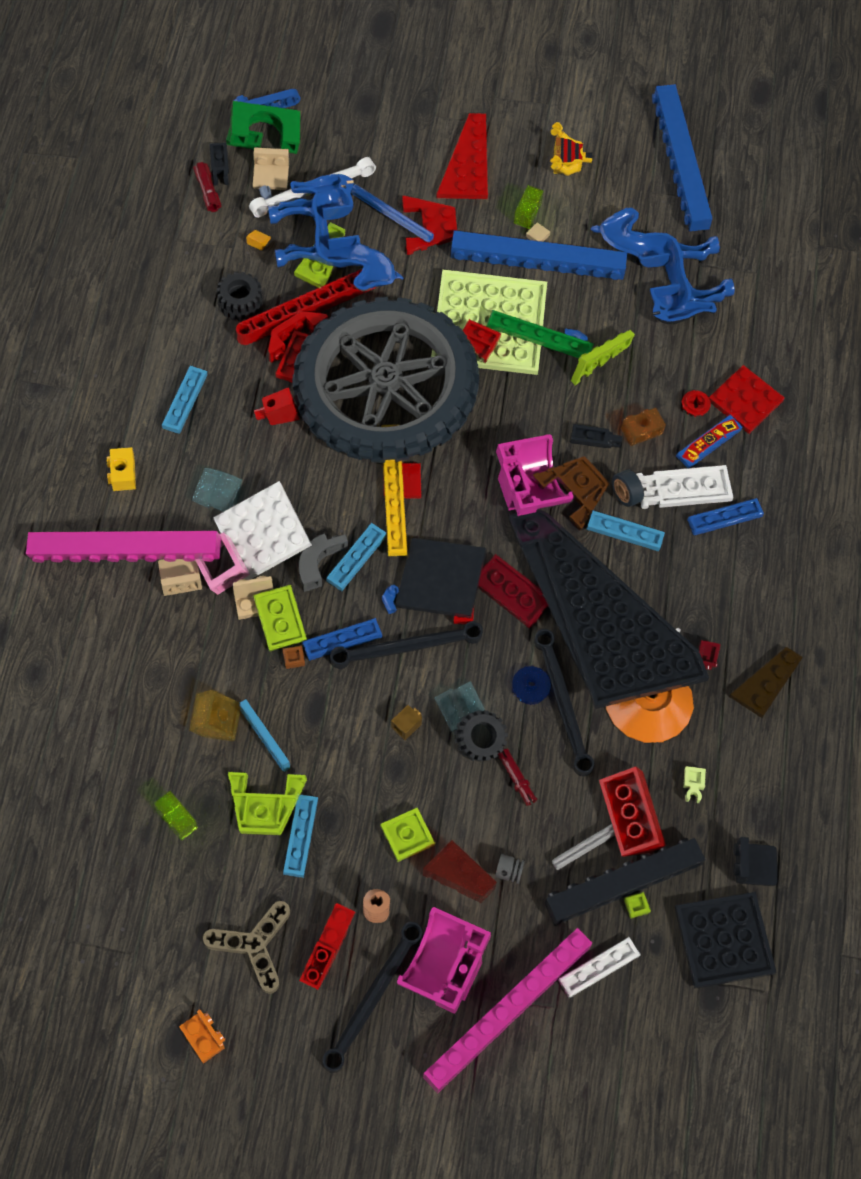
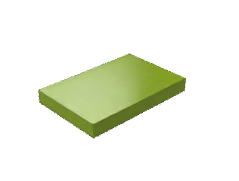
M291 585L253 595L269 651L307 640Z

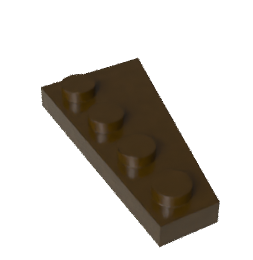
M785 647L734 690L729 697L763 718L803 657Z

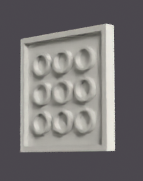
M279 481L214 517L220 533L224 532L231 538L250 574L244 578L247 580L256 577L312 546Z

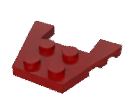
M402 196L403 212H421L422 226L434 234L431 242H426L420 237L406 238L407 255H411L417 250H426L427 247L435 244L439 246L453 241L454 231H457L455 207Z

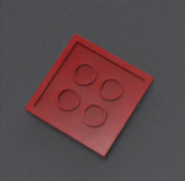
M744 365L709 397L713 406L727 417L731 415L748 434L769 416L785 398Z

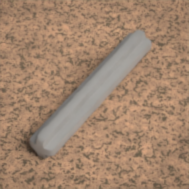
M613 825L607 826L554 858L552 864L555 869L559 870L614 837Z

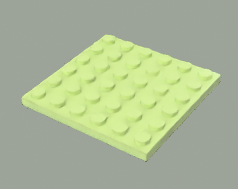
M443 270L437 312H443L453 320L456 326H460L462 330L469 319L487 326L492 310L543 326L547 282ZM499 332L501 333V338L486 364L476 355L478 368L538 375L541 345ZM432 349L431 357L438 356Z

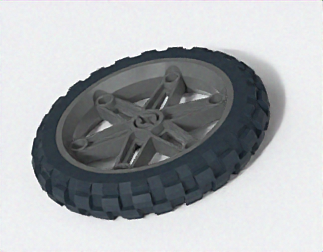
M377 297L372 302L361 300L352 303L350 308L342 307L333 312L328 320L323 319L314 328V332L306 337L294 364L293 391L295 402L303 421L307 423L310 431L318 439L326 442V445L337 452L342 451L348 457L358 460L363 458L371 459V462L385 463V460L396 459V462L409 460L411 456H422L431 452L435 446L443 445L467 421V417L475 405L479 388V368L472 344L467 339V335L460 326H456L453 320L443 312L434 311L432 306L422 302L415 304L412 303L411 299L399 297L397 300H388V297ZM392 332L381 357L356 339L372 333ZM409 335L424 341L438 356L403 361ZM395 343H400L395 364L387 362ZM340 351L361 371L327 382L329 368ZM359 352L376 366L370 370L355 353ZM428 367L429 369L404 377L402 372ZM445 374L442 393L432 407L412 385ZM369 380L370 385L343 389L345 386ZM402 387L417 404L414 406L396 391ZM378 392L383 394L384 397L376 415H374L372 410ZM368 396L362 424L342 413L333 401ZM391 400L418 418L399 426L379 427Z

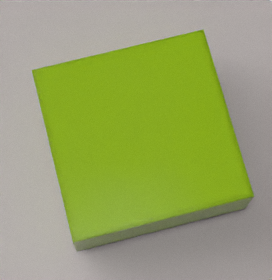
M644 892L624 898L630 919L651 912Z

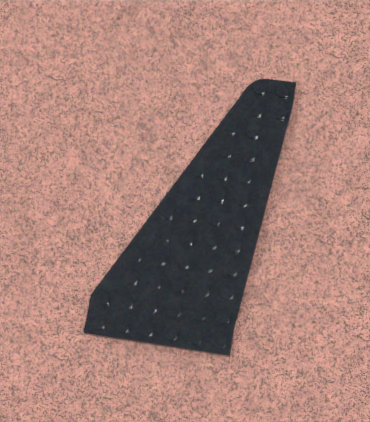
M537 509L535 513L520 516L517 513L509 515L514 535L584 680L595 709L709 680V675L699 650L547 512Z

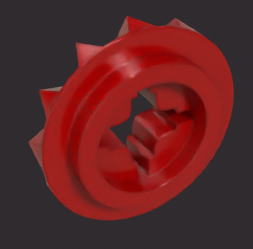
M697 390L687 392L681 402L683 409L687 411V415L692 414L694 417L697 415L702 417L705 413H708L711 406L709 397ZM695 399H697V408H695L693 404Z

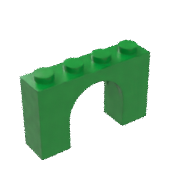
M233 101L229 144L246 147L249 127L257 122H265L273 125L279 131L281 138L280 149H289V153L297 154L300 144V111Z

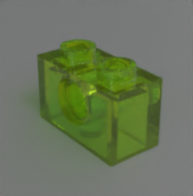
M527 185L515 211L514 224L528 229L531 228L542 204L543 190Z
M171 791L154 803L158 814L181 841L197 829L195 819Z

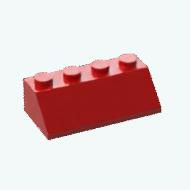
M633 767L600 779L599 782L621 856L647 854L666 846L643 771L638 767Z

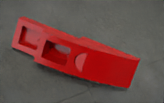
M338 903L335 904L299 981L319 990L347 935V930L356 913L355 911Z

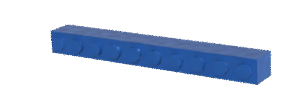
M676 84L656 86L655 93L652 94V102L656 105V116L659 117V128L663 131V142L667 146L666 154L670 157V169L674 172L673 180L675 184L677 183V195L681 198V210L685 213V224L688 225L689 231L708 230L713 218Z
M454 231L451 258L623 280L626 270L627 252Z

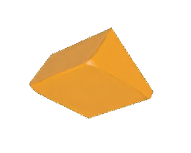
M254 230L248 234L246 239L248 245L262 251L271 237Z

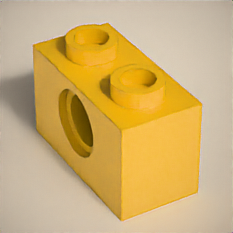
M133 448L110 449V456L107 457V467L111 470V473H107L108 484H112L113 491L136 489Z

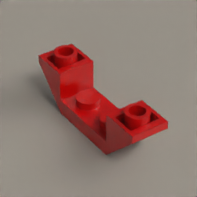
M300 311L272 329L268 350L269 361L273 363L283 358L285 353L283 341H286L294 333V330L300 332L306 326L313 333L314 328L323 319L328 320V316L322 313Z

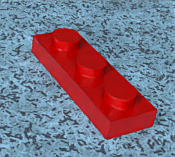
M294 330L275 373L276 378L293 383L295 360L308 334Z

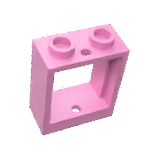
M224 532L219 534L221 536L220 548L224 545L226 546L235 563L234 567L213 579L205 562L202 559H195L210 590L217 595L233 586L234 582L250 575L233 541Z

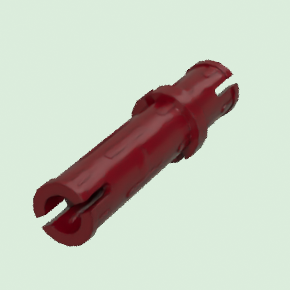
M504 749L506 758L503 753H499L498 757L514 782V788L517 792L519 791L525 805H532L528 797H530L533 803L537 801V798L529 787L530 783L527 779L525 780L509 749Z

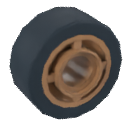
M628 469L613 476L612 487L622 505L631 507L644 499L642 483L633 471Z

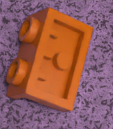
M199 1009L195 1016L179 1027L202 1063H205L225 1049L223 1045L225 1039L219 1030L214 1031L211 1024L214 1022L207 1012L203 1014Z

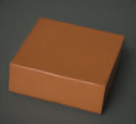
M302 646L283 648L286 669L305 666Z

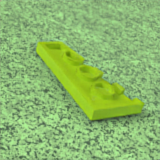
M331 222L328 224L330 239L345 236V229ZM304 258L294 271V276L320 288L328 283L333 266Z
M631 330L620 333L613 340L609 339L604 345L597 346L588 354L584 353L581 355L571 382L577 385L583 375L588 377L597 365L601 367L609 360L610 356L612 358L617 356L630 346L635 334Z

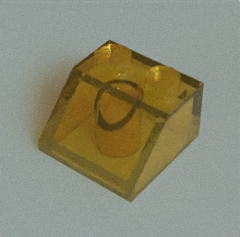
M214 690L197 693L189 731L205 738L235 741L240 716V703Z

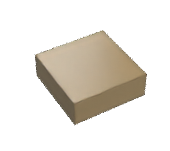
M536 223L526 233V237L533 241L544 242L550 236V231L539 223Z

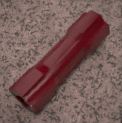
M199 162L193 167L196 179L200 183L207 211L216 212L221 208L218 193L215 192L208 164Z

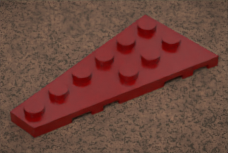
M469 113L436 198L488 199L486 114Z

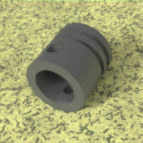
M501 854L495 878L506 881L510 879L512 883L516 881V884H519L525 860L520 861L519 858L515 860V857Z

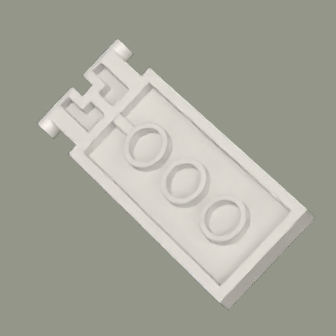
M726 465L655 471L653 475L643 476L642 473L636 474L645 490L644 499L641 501L642 509H647L649 505L657 504L661 508L733 500Z

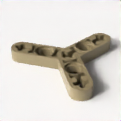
M284 901L274 903L251 933L209 929L204 933L203 942L210 950L248 954L261 989L265 993L272 994L279 988V978L266 946L289 918V905ZM284 907L285 915L280 914L277 917V921L279 922L278 924L274 921V919L269 918L270 916L275 918V916L277 915L276 909H282ZM271 923L274 926L271 933H264L262 931L263 924ZM215 935L216 939L222 940V935H225L224 946H221V941H214V944H210L207 938ZM237 937L240 940L239 945L230 947L228 945L229 938ZM243 938H246V943H253V940H257L260 946L252 949L251 945L245 944V949H242ZM261 958L268 961V966L265 969H259L256 966V962ZM268 973L270 980L276 981L273 983V988L264 986L267 983L265 975L260 977V974Z

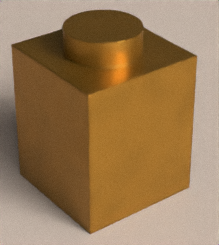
M409 705L391 720V728L404 740L422 725L421 713L416 708L412 709Z

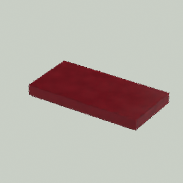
M497 554L482 568L478 588L528 628L549 608L540 588Z

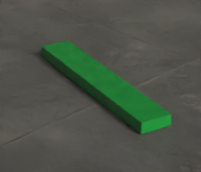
M492 310L486 326L580 358L584 353L588 354L591 352L594 346L593 343Z

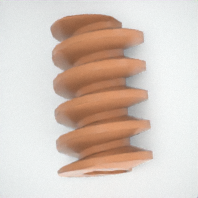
M373 889L366 893L363 901V913L368 921L383 923L388 918L389 895L380 889Z

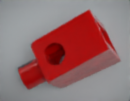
M289 388L263 397L264 407L254 410L257 420L268 418L270 425L300 420Z

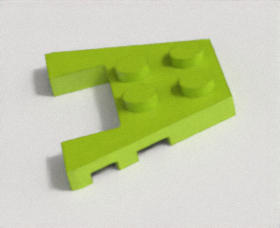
M229 772L228 776L240 833L281 835L307 781L306 775L288 774L285 795L246 793L247 773Z

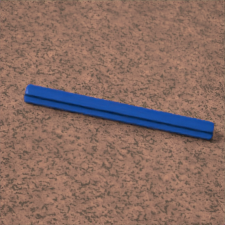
M356 184L351 190L353 195L426 242L433 240L434 234L360 186Z

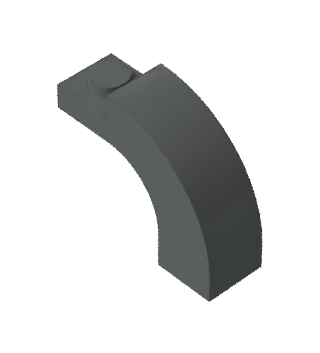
M322 534L311 541L312 546L303 550L299 560V577L304 592L322 587V578L318 565L326 556L348 549L346 535H335L327 540L326 535Z

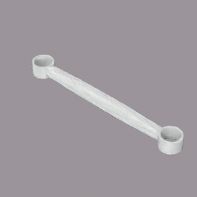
M365 157L356 166L333 174H343L350 178L358 175L368 177L374 173L376 166L371 158ZM290 189L266 200L262 197L256 198L250 203L249 208L255 217H262L268 213V206H278L280 202L294 201L312 193H293Z

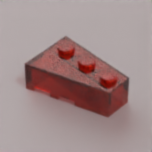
M453 840L423 868V876L430 877L444 886H449L479 903H482L495 890L497 884Z

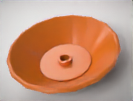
M689 686L654 694V698L646 696L606 706V711L613 724L627 737L644 743L664 742L677 736L689 724L694 709L692 691Z

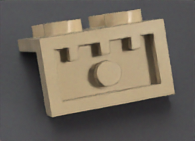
M254 148L253 188L260 189V187L266 185V187L269 186L270 189L287 190L289 149Z
M164 559L158 561L164 596L202 589L196 560L192 562H187L183 559H176L174 562H168Z
M259 576L252 580L241 579L233 583L239 620L259 616L253 595L273 590L271 576Z

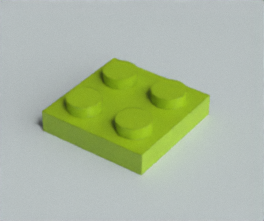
M418 808L380 825L397 862L435 846V842Z

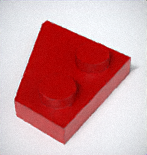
M469 319L463 332L467 335V339L472 344L476 355L486 364L501 338V333Z

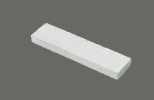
M628 937L560 977L558 981L568 997L571 998L638 958L640 953Z

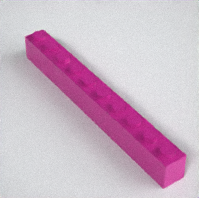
M217 531L28 532L26 555L32 561L39 563L44 562V560H51L53 562H62L63 560H70L71 562H81V560H89L91 562H100V560L137 562L138 559H145L148 562H155L157 559H164L168 562H174L176 559H183L187 562L202 559L203 561L210 562L214 559H220L221 536Z
M578 928L571 933L424 1072L423 1078L438 1094L590 949L592 942Z

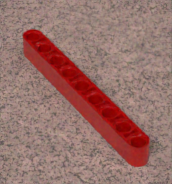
M360 269L240 322L236 326L237 340L242 345L251 344L271 335L272 329L300 311L321 313L372 289L361 291L354 286V279L362 271Z

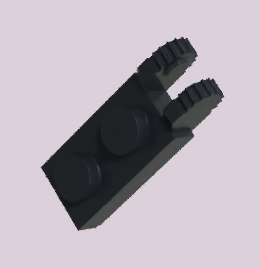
M227 142L209 143L214 186L219 183L217 174H224V183L229 185Z

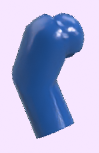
M565 329V334L588 341V337L581 331Z

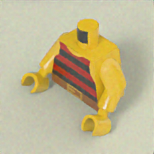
M559 122L552 125L551 134L553 136L557 135L554 157L550 160L553 163L551 168L554 170V174L563 173L569 176L581 171L582 162L592 163V152H583L582 142L574 140L562 131L563 127Z

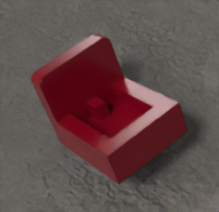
M701 640L699 646L700 655L705 668L712 670V667H717L718 665L717 660L721 644Z

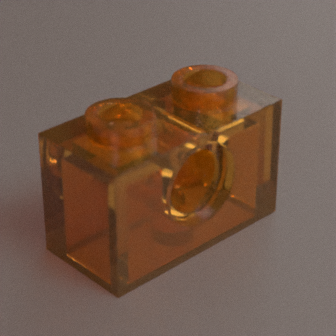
M653 408L651 410L646 409L635 416H627L623 420L621 430L630 446L662 435L666 424L657 408Z

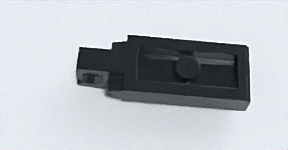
M573 424L570 443L600 448H620L622 436L614 435L613 432L605 428Z

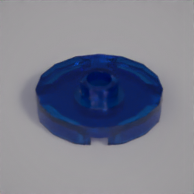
M527 666L518 670L512 681V692L522 703L529 705L542 702L549 695L551 688L550 678L547 673L541 668ZM533 682L535 685L530 686L528 683Z

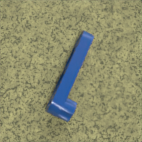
M289 89L248 100L247 97L241 95L234 101L286 108L298 104L301 98L296 89Z

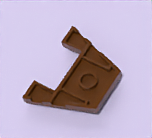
M585 456L563 463L561 466L549 468L544 472H537L531 477L542 490L557 479L568 492H572L574 499L582 507L569 517V520L579 531L584 527L609 484Z

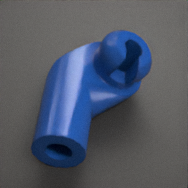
M396 585L388 587L382 596V601L388 614H392L397 610L393 602L399 592V588Z

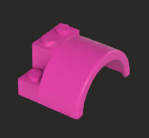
M550 434L498 444L496 453L501 465L498 481L508 510L516 509L518 516L535 513L540 508L569 503L574 497L572 492H569L568 495L562 492L557 479L542 490L531 478L533 474L544 472L553 467V438Z
M433 907L429 913L427 928L417 953L407 971L402 976H399L397 984L434 1001L437 1006L455 1014L461 1000L465 1001L481 967L482 955L491 938V932Z

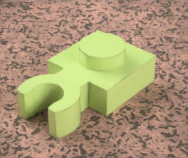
M685 767L683 788H689L685 796L686 802H689L690 795H695L697 797L696 802H700L702 794L699 790H704L706 769Z

